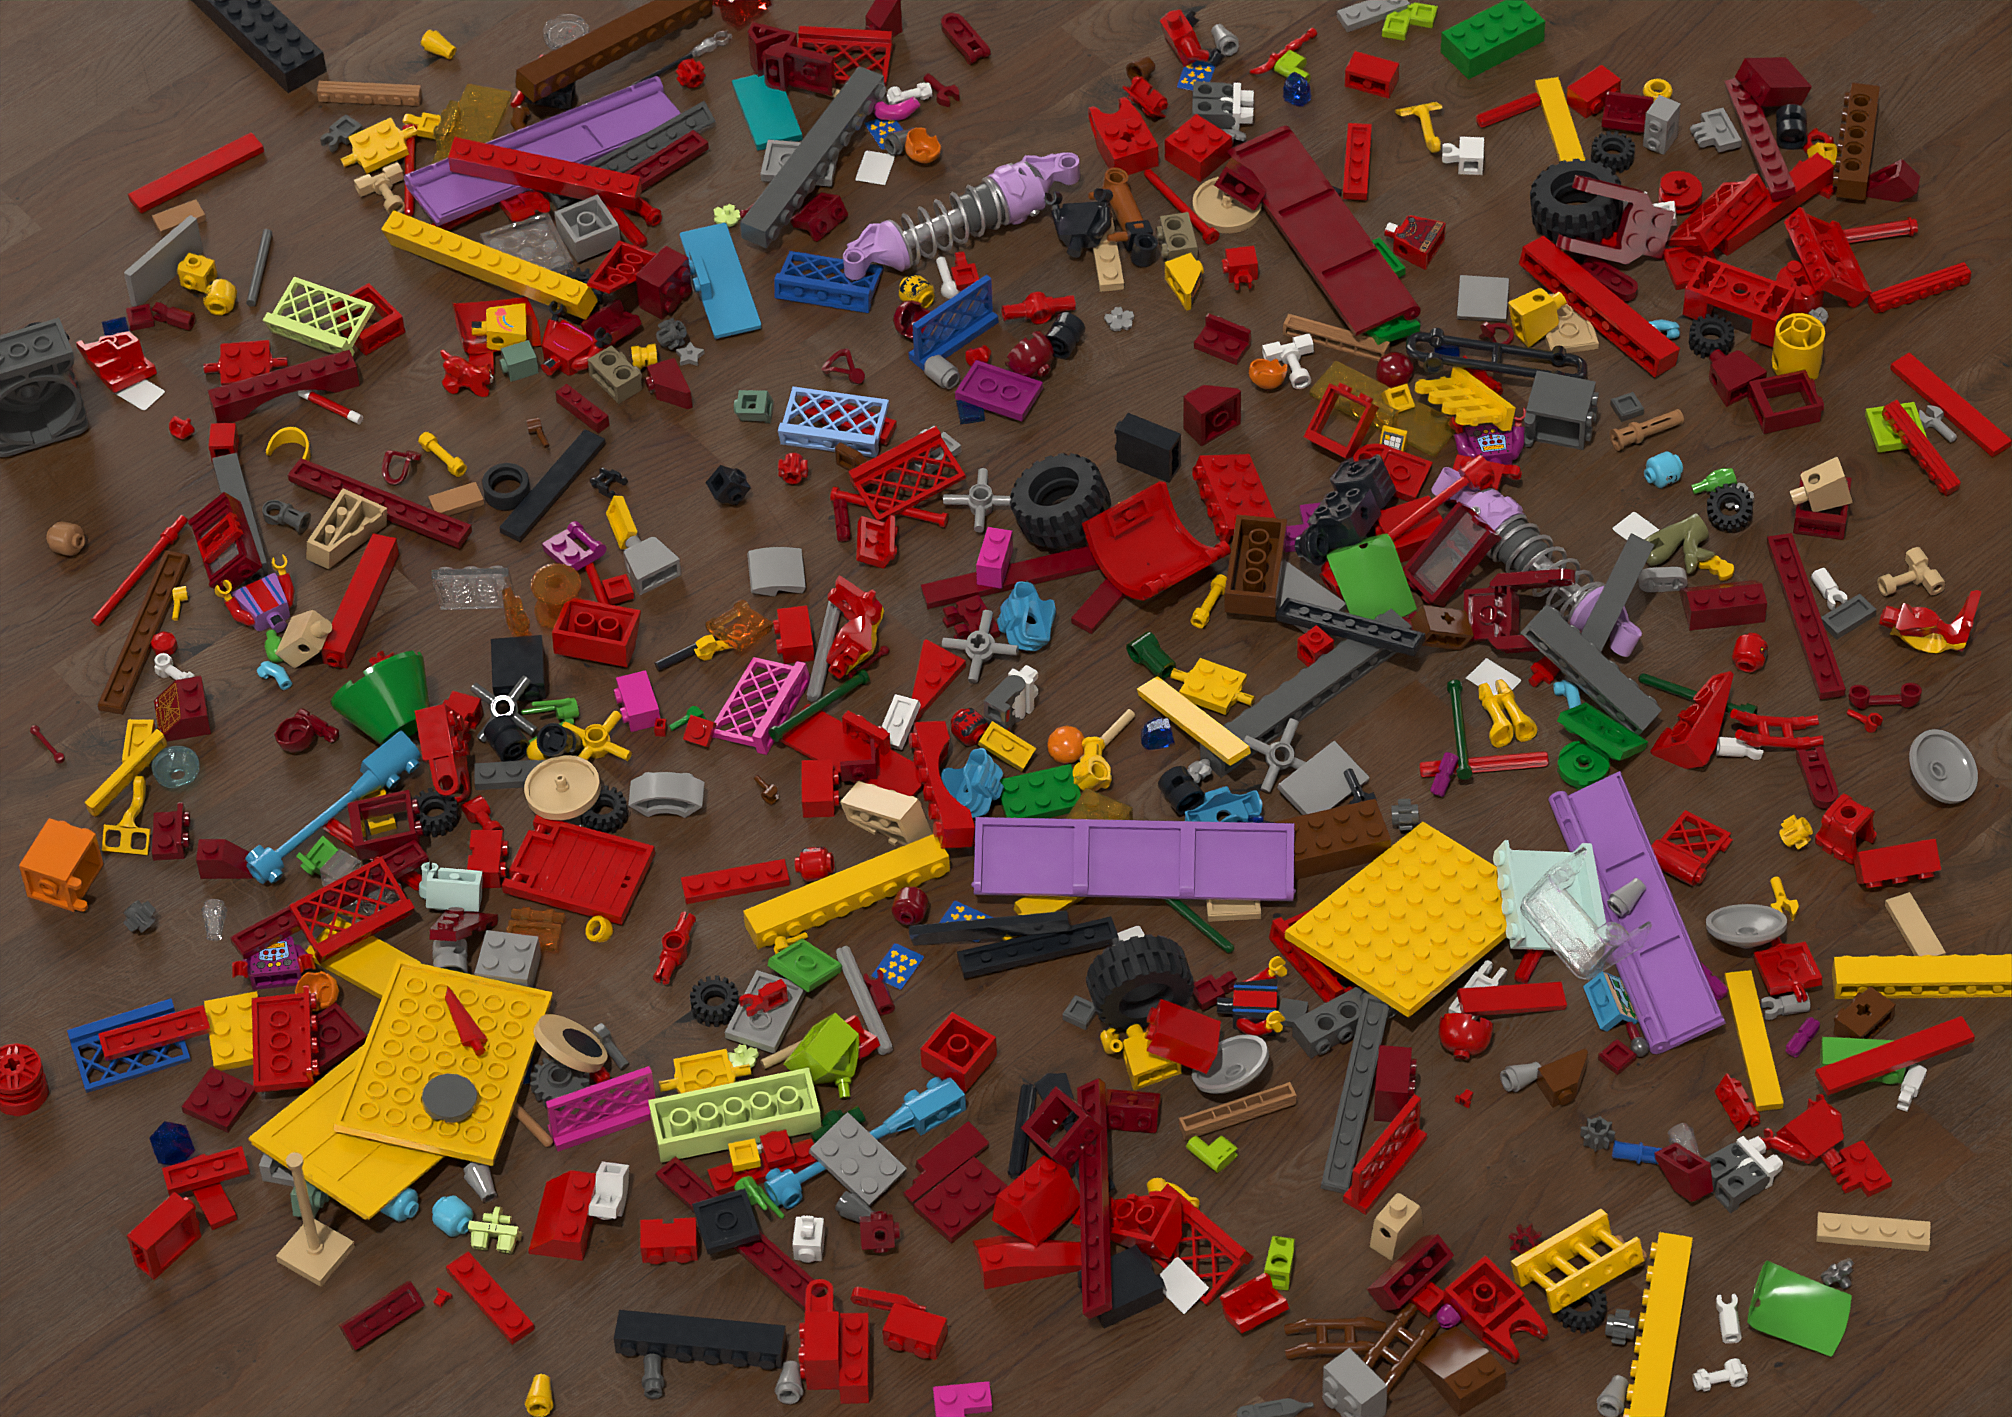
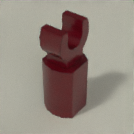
M156 302L152 308V311L156 312L153 318L158 322L167 321L169 325L186 330H191L195 324L196 317L193 312L176 307L168 308L160 302Z
M879 969L877 970L878 978L876 980L869 979L868 974L865 973L864 982L867 988L870 989L869 992L878 1014L884 1016L892 1013L895 1010V1006L884 983V974Z

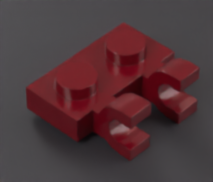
M976 595L956 602V607L948 606L943 608L946 617L942 621L946 628L954 626V631L957 635H954L953 639L967 640L972 632L979 631L983 610L988 609L981 597ZM992 617L989 634L995 639L1000 637V631Z

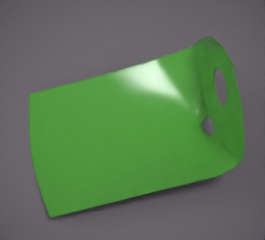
M1388 534L1365 538L1358 544L1338 548L1327 554L1329 565L1350 614L1374 620L1379 614H1384L1390 609L1394 610L1401 617L1417 609L1395 545ZM1368 543L1366 548L1359 547V545Z
M1767 1260L1760 1271L1747 1322L1758 1331L1832 1357L1846 1329L1852 1295L1811 1280ZM1757 1298L1761 1301L1759 1307H1755Z

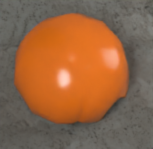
M913 128L908 131L905 142V151L908 157L923 164L931 163L939 157L941 145L937 141V136H928L925 128Z
M1256 359L1250 363L1249 376L1258 387L1274 389L1284 382L1288 365L1284 364L1282 367L1278 359L1272 361Z
M1067 725L1058 727L1048 738V753L1056 762L1062 764L1074 763L1084 754L1082 741L1085 737L1076 727Z
M323 971L317 973L307 972L297 982L295 994L304 993V985H309L311 993H316L317 1009H312V1011L321 1012L337 1001L339 993L337 981L328 973L326 974Z

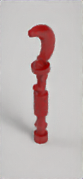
M1310 28L1306 34L1287 44L1285 49L1280 50L1278 54L1272 53L1267 63L1251 69L1250 73L1259 75L1270 71L1289 50L1294 52L1300 48L1302 43L1308 41L1309 38L1312 39L1317 36V31L1314 28Z

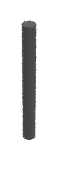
M264 229L246 301V304L250 307L256 305L272 237L270 229Z

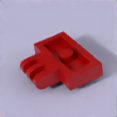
M1863 1140L1839 1150L1843 1163L1831 1168L1830 1173L1833 1177L1838 1176L1836 1182L1839 1185H1843L1841 1189L1844 1193H1849L1861 1187L1866 1196L1870 1197L1892 1187V1179Z

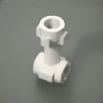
M929 83L917 84V88L901 92L899 87H892L887 91L886 96L889 105H895L911 97H920L921 100L928 99V97L932 96V90Z
M161 653L154 659L155 672L162 678L171 676L173 679L178 680L195 677L190 671L188 673L181 672L174 667L173 660L168 654Z
M1731 1359L1724 1364L1725 1370L1708 1373L1705 1369L1697 1370V1373L1692 1375L1696 1390L1703 1389V1391H1708L1711 1389V1384L1728 1380L1732 1387H1740L1747 1382L1748 1372L1745 1365L1741 1364L1739 1359Z

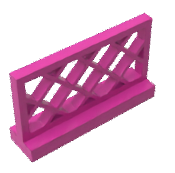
M753 657L716 718L715 723L717 725L713 737L756 747L757 753L767 755L775 742L769 735V728L779 726L788 720L810 682L806 663L796 661L795 665L791 666ZM757 667L768 670L755 677L753 675ZM782 673L789 674L787 678L780 681L775 679V676ZM772 678L773 684L763 688L759 687L758 683ZM755 685L757 690L745 695L742 694L745 688ZM775 690L778 691L775 697L765 700L763 695ZM761 697L762 702L750 707L748 706L747 701ZM744 704L746 709L731 713L733 707ZM766 708L765 715L754 719L753 713ZM750 716L751 721L737 726L735 720ZM730 722L734 725V728L729 730H720L721 726ZM753 727L756 729L752 737L741 734V732Z
M648 1066L546 1101L549 1119L548 1131L557 1152L651 1120L648 1100L656 1098L650 1067ZM643 1079L639 1085L634 1084L636 1081ZM618 1088L613 1094L608 1093L610 1090ZM627 1090L632 1091L627 1097L622 1096ZM592 1097L588 1102H582L585 1098ZM601 1099L606 1100L601 1106L596 1105ZM566 1106L562 1111L554 1110L556 1108ZM575 1108L580 1109L576 1114H570Z

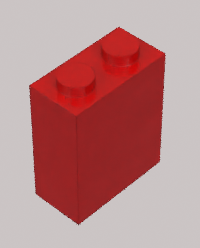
M1430 496L1382 510L1381 515L1371 527L1373 536L1388 533L1431 500ZM1437 508L1393 541L1400 563L1410 560L1443 521Z
M1161 999L1156 1008H1151L1147 1017V1023L1150 1024L1144 1036V1039L1148 1040L1146 1051L1207 1074L1217 1056L1221 1021Z

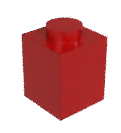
M236 423L211 424L209 437L211 460L212 458L238 453L239 437Z

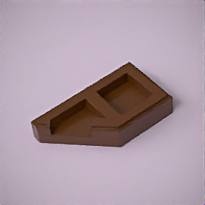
M841 442L835 447L836 464L849 471L867 462L861 452Z

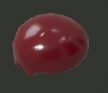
M914 300L902 302L896 308L893 317L896 331L902 336L913 339L912 324L930 313V311L922 307L920 302ZM927 326L921 329V333L924 332Z
M1390 352L1385 354L1378 361L1375 372L1376 379L1380 384L1388 388L1407 384L1409 379L1413 377V362L1402 353Z
M294 716L282 721L276 732H274V736L278 745L283 750L295 753L303 751L310 746L314 737V729L307 717Z

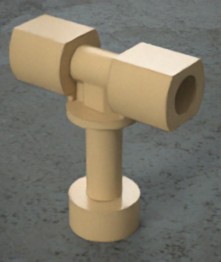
M398 162L382 168L383 173L374 177L367 174L354 179L355 188L360 197L375 191L377 194L384 196L386 200L384 207L389 215H391L393 210L399 213L404 211L405 204L400 196L393 195L391 191L392 184L404 180L403 171Z
M1920 547L1912 548L1906 552L1905 561L1909 565V572L1896 577L1886 574L1877 579L1879 590L1883 596L1896 593V587L1912 581L1916 585L1922 583L1930 595L1941 593L1945 586V581L1936 569L1930 570L1928 567V558Z

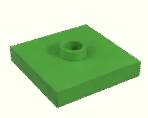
M804 939L798 940L770 957L767 965L807 992L812 991L836 976L842 970L840 962Z

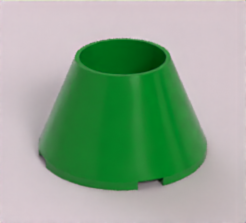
M407 651L389 657L364 670L365 676L354 684L351 680L348 681L334 694L330 701L332 708L380 745H383L400 730L407 737H410L418 732L415 711L430 707L424 658L421 652H418V655H416L414 651Z

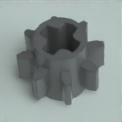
M674 318L658 324L661 330L657 331L656 337L663 347H669L672 350L685 344L683 338L687 335V331L681 321H675Z
M1398 799V805H1391L1392 825H1399L1400 831L1412 830V824H1419L1418 804H1411V799Z
M136 900L123 912L126 916V920L123 923L131 932L136 929L143 932L156 920L152 916L156 909L148 900L142 904L139 900Z
M1599 1116L1593 1119L1587 1118L1586 1126L1581 1127L1580 1136L1584 1137V1146L1588 1145L1594 1151L1603 1148L1609 1149V1141H1614L1615 1132L1612 1131V1122H1607Z
M1617 1308L1615 1315L1608 1314L1605 1335L1612 1336L1611 1343L1625 1345L1626 1338H1634L1636 1318L1629 1317L1630 1310Z

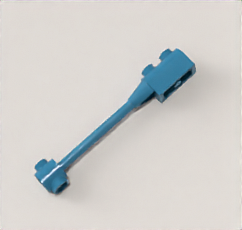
M400 730L362 761L360 771L363 775L350 788L347 794L276 851L270 847L264 849L261 845L255 847L245 858L248 862L247 868L252 876L261 884L268 880L271 884L276 883L284 874L281 871L284 868L281 859L348 806L347 803L358 800L385 786L392 789L400 782L401 778L398 775L404 770L409 774L414 772L420 765L418 759L421 757L416 745Z
M934 1077L927 1083V1090L920 1094L917 1090L908 1092L904 1097L905 1102L885 1120L881 1126L869 1133L878 1140L887 1134L914 1127L921 1136L965 1111V1094L952 1078L948 1077L942 1081L939 1077ZM818 1161L796 1174L790 1169L781 1172L778 1168H775L767 1173V1181L764 1182V1187L769 1198L776 1206L782 1204L784 1208L790 1209L796 1206L802 1199L803 1195L800 1184L824 1171L826 1168Z

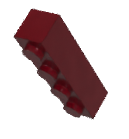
M565 384L555 392L557 403L599 434L610 426L609 416L568 384Z

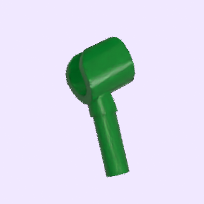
M691 706L686 716L670 724L669 728L673 731L687 724L690 715L706 719L699 707Z

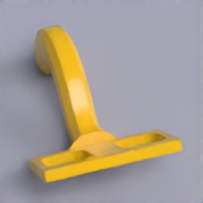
M1432 102L1396 109V114L1400 116L1412 114L1418 116L1421 121L1427 148L1431 153L1440 152L1441 141L1438 137L1434 136L1429 112L1442 109L1441 104Z
M144 776L135 777L133 781L132 803L125 812L121 822L116 826L104 825L102 851L149 854L151 829L139 828L135 824V818L141 812L145 800L146 782ZM108 830H119L121 832L119 847H108L106 845ZM134 832L146 834V847L144 850L132 848V834Z

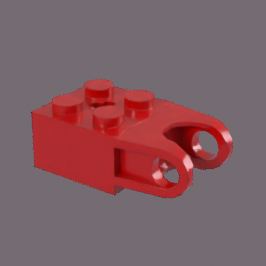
M1126 97L1118 99L1119 111L1113 114L1103 113L1095 106L1088 108L1089 123L1097 149L1108 169L1120 168L1128 175L1159 166V146L1141 114Z
M445 704L416 710L415 716L423 761L430 765L435 790L443 796H450L459 790L460 783H462L464 792L461 796L455 797L457 803L465 801L470 794L471 787L466 757L469 755V747L467 741L463 740L462 731L465 730V723L462 715H459V713Z
M1486 1255L1444 1289L1443 1304L1447 1303L1453 1307L1461 1317V1322L1477 1338L1511 1363H1515L1520 1355L1513 1340L1510 1338L1513 1333L1526 1331L1540 1339L1548 1335V1329L1544 1321L1525 1298L1524 1292Z
M816 1279L807 1285L805 1323H799V1338L801 1340V1347H799L801 1379H806L807 1390L839 1389V1311H835L832 1284L824 1279ZM817 1287H824L828 1290L827 1294L823 1297H815L812 1291Z

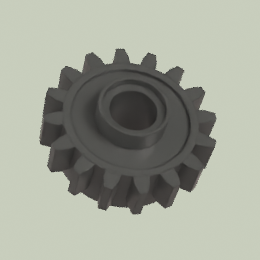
M545 1057L542 1058L543 1065L536 1064L534 1066L535 1073L530 1075L532 1093H535L537 1101H543V1106L545 1107L546 1101L590 1087L589 1073L570 1068L553 1057L550 1061Z

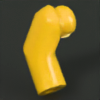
M1109 1028L1107 1031L1103 1030L1100 1035V1040L1107 1054L1120 1052L1123 1048V1044L1119 1040V1034L1114 1032L1116 1031L1115 1028Z

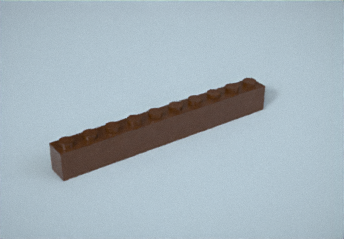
M652 0L516 69L515 87L534 103L584 78L588 74L637 51L639 48L674 32L684 25L690 24L692 21L713 11V0Z

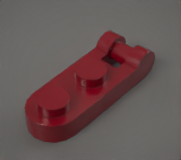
M948 13L942 17V32L963 54L969 65L977 62V59L980 57L986 58L991 55L989 46L963 16L958 13Z
M1588 256L1584 260V264H1580L1582 268L1623 301H1631L1637 296V282L1601 259Z
M1823 746L1814 747V750L1806 751L1805 749L1796 750V760L1798 765H1800L1812 802L1817 807L1830 808L1838 799V788Z

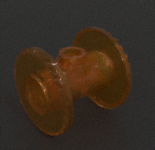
M561 563L548 564L538 569L531 579V591L535 598L538 599L534 608L535 617L541 626L546 629H554L564 603L573 598L581 599L577 595L581 588V578L578 572L571 566Z

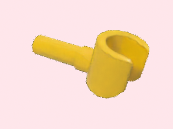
M186 586L176 587L172 590L174 599L172 620L178 621L180 602L188 601Z
M804 932L788 939L784 936L777 937L774 942L775 954L800 939H807V933Z

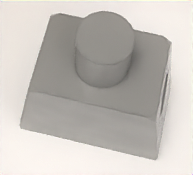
M632 536L626 541L625 545L628 549H625L623 552L625 567L639 595L681 575L679 558L656 537H650L641 542L637 536Z

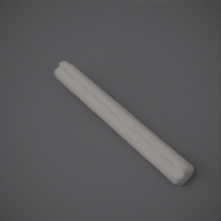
M828 601L807 690V700L810 702H816L822 696L829 666L826 659L835 639L841 610L830 601Z
M848 946L838 948L836 950L838 961L842 964V970L868 1030L877 1036L879 1040L878 1053L881 1055L891 1053L892 1043Z

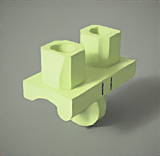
M495 1207L493 1214H483V1221L492 1223L469 1221L468 1230L471 1232V1246L477 1250H487L489 1237L498 1238L497 1251L512 1254L516 1240L521 1241L522 1232L516 1226L501 1225V1223L511 1224L512 1219L511 1216L503 1215L502 1207Z

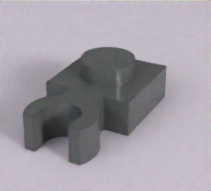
M345 114L329 127L330 133L321 136V145L325 146L329 143L330 151L334 152L339 148L341 142L346 145L350 143L348 137L362 131L363 126Z

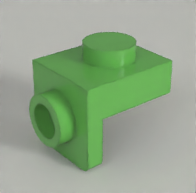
M322 836L306 856L299 852L297 857L303 862L300 866L312 876L314 873L325 877L344 853L328 838Z

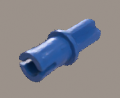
M1615 1140L1612 1158L1636 1161V1164H1640V1162L1658 1164L1654 1153L1663 1148L1643 1146V1142H1639L1638 1145Z

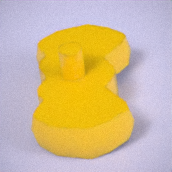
M1716 555L1707 561H1698L1700 569H1709L1711 574L1718 575L1720 581L1731 579L1735 571L1733 564L1727 563L1726 560H1722Z

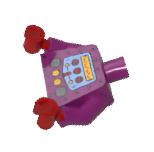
M1523 407L1522 417L1518 418L1514 415L1513 421L1515 426H1512L1509 431H1502L1494 424L1466 427L1463 432L1462 427L1464 425L1456 424L1452 416L1449 420V425L1456 431L1454 437L1458 454L1471 456L1472 458L1481 455L1487 461L1512 465V460L1518 458L1524 447L1525 426H1522V421H1524L1526 415L1525 408Z
M289 936L245 960L233 962L232 978L239 975L248 978L249 973L253 990L296 986L302 977L301 973L304 972L303 970L310 968L315 970L316 967L313 955L308 954L301 945L294 944L293 937Z

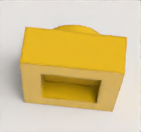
M755 1138L728 1143L734 1172L761 1167Z

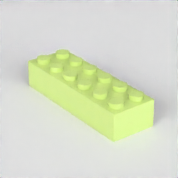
M809 1068L648 1100L651 1122L661 1163L670 1161L675 1156L678 1159L726 1150L729 1149L728 1143L755 1138L756 1143H760V1136L766 1135L771 1131L786 1129L789 1137L813 1132L821 1127L820 1109Z

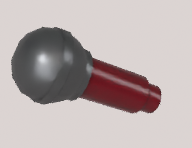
M1627 1022L1626 1031L1631 1040V1050L1638 1057L1646 1055L1649 1051L1648 1042L1640 1036L1633 1022Z

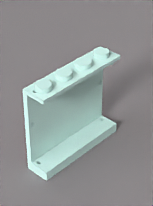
M1504 840L1494 851L1493 862L1497 866V885L1499 890H1501L1503 900L1502 912L1505 914L1507 923L1506 936L1510 940L1511 949L1598 952L1609 941L1592 843H1582L1574 852L1511 850L1509 841Z

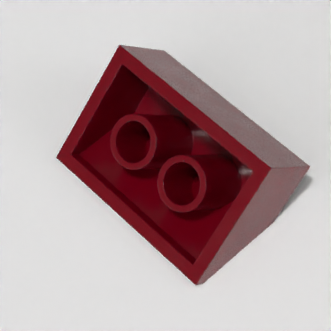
M1756 580L1679 588L1689 631L1765 622L1767 600L1762 583Z

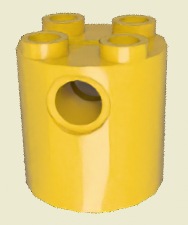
M1794 313L1783 317L1778 322L1775 329L1771 361L1772 369L1776 375L1806 369L1810 379L1815 380L1818 378L1825 341V328L1820 320L1808 314Z

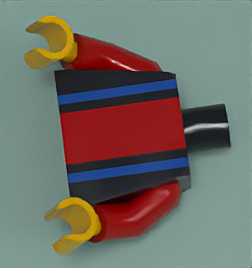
M1276 956L1270 960L1268 968L1253 977L1235 983L1233 998L1217 997V1013L1233 1014V1028L1246 1035L1258 1037L1263 1035L1276 1036V1032L1282 1031L1283 1026L1280 1022L1285 1021V1018L1277 1011L1278 979H1275V975L1284 977L1287 974V969L1283 966L1286 964V961L1280 956Z

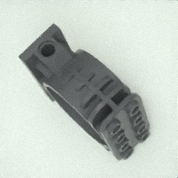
M60 318L0 335V457L11 456L85 432L89 426L80 388L71 367L74 364L73 351Z

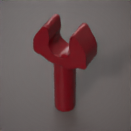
M930 73L924 76L923 80L938 92L937 103L939 105L950 107L948 96L953 97L956 101H960L959 89L956 85L945 87Z

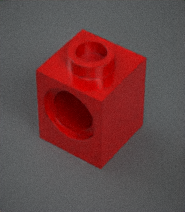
M1317 625L1297 640V658L1307 667L1315 663L1321 655L1328 654L1334 649V640Z

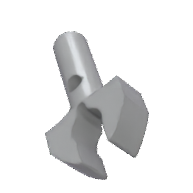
M1927 405L1926 413L1931 417L1926 416L1922 410H1919V417L1924 429L1934 427L1950 443L1956 440L1957 435L1941 421L1944 412L1939 407Z

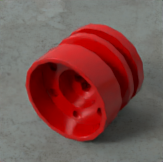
M15 1043L0 1047V1111L6 1115L22 1116L38 1110L45 1103L49 1093L48 1082L40 1056L36 1050L24 1044Z

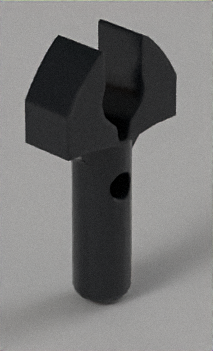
M1352 768L1346 769L1343 772L1354 795L1353 800L1348 805L1358 803L1361 800L1363 802L1376 799L1374 792L1368 794L1362 790Z

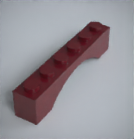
M349 349L207 391L216 423H234L243 420L261 404L287 393L313 389L337 393L358 387L360 384L357 367Z

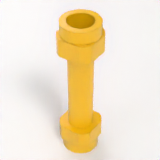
M424 432L419 437L418 443L427 452L432 451L447 464L448 471L452 475L460 477L466 472L467 466L459 457L454 458L443 449L433 434Z
M1219 574L1211 582L1210 593L1201 608L1195 609L1190 620L1195 627L1203 628L1210 619L1209 612L1218 597L1225 593L1226 576Z

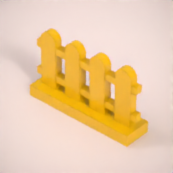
M1461 367L1452 368L1451 378L1419 379L1415 383V392L1429 394L1428 401L1432 404H1442L1441 411L1445 414H1456L1455 422L1460 425L1478 426L1481 423L1491 422L1502 431H1509L1512 428L1515 407Z

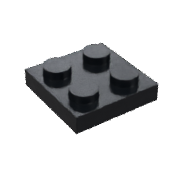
M745 1188L692 1204L708 1255L761 1239Z

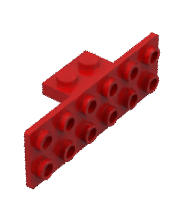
M821 710L785 733L783 738L779 740L812 760L833 759L834 770H839V775H841L840 762L871 759L870 739H874L877 779H868L860 782L874 784L877 787L894 790L907 796H915L924 786L919 783V767L915 766L913 761L891 750L890 733L883 727H877L868 722L863 716L856 715L849 710L842 716V722Z

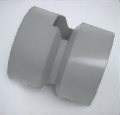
M464 938L456 942L441 940L433 942V966L468 974L467 942Z

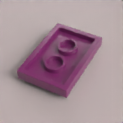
M976 360L955 391V399L1023 421L1043 390V382Z

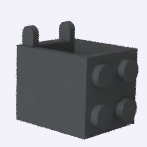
M1537 371L1524 418V446L1531 447L1534 441L1584 450L1585 442L1591 440L1593 432L1592 422L1596 421L1598 414L1599 392H1595L1596 382Z

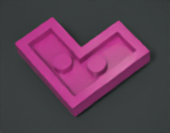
M989 1381L933 1387L936 1417H965L964 1414L992 1412Z

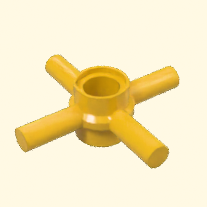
M613 711L603 725L592 724L585 730L566 721L562 724V726L576 732L580 736L584 747L578 756L588 761L590 757L602 758L608 752L626 761L631 758V751L610 742L609 733L622 718L618 711Z

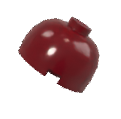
M1035 331L1032 333L1034 336L1032 339L1028 340L1025 337L1011 350L1007 356L1010 361H1005V365L1014 373L1029 378L1037 376L1042 378L1051 370L1049 365L1053 361L1054 350L1049 339L1041 331Z

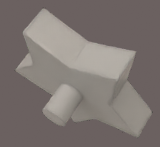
M691 342L685 348L676 349V354L680 357V366L689 363L698 366V358L704 354V349L695 348Z

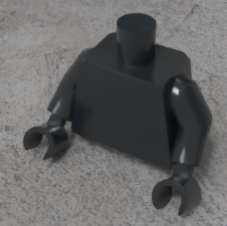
M1096 188L1094 198L1097 201L1064 203L1062 208L1059 206L1063 200L1061 193L1053 191L1054 200H1052L1050 193H1045L1044 201L1052 205L1053 210H1051L1054 226L1058 238L1068 247L1067 254L1072 257H1080L1083 248L1097 247L1103 235L1112 225L1111 219L1113 214L1108 202L1112 200L1113 192L1109 189Z

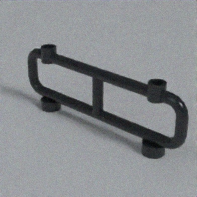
M1433 328L1430 333H1413L1406 340L1405 349L1407 355L1414 360L1424 362V370L1433 375L1440 373L1443 370V365L1530 378H1535L1537 371L1585 379L1587 376V362L1578 355L1566 353V349L1560 345L1553 347L1552 351L1448 336L1444 335V331L1441 328ZM1417 342H1427L1434 348L1448 345L1492 352V359L1489 362L1441 355L1435 352H1421L1415 348ZM1502 354L1550 360L1557 366L1571 363L1576 365L1578 369L1575 374L1564 373L1558 370L1550 371L1501 363Z

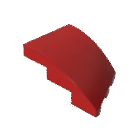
M129 331L99 337L98 342L85 344L83 340L76 342L78 350L88 365L113 393L157 374L155 365L144 357L140 340Z

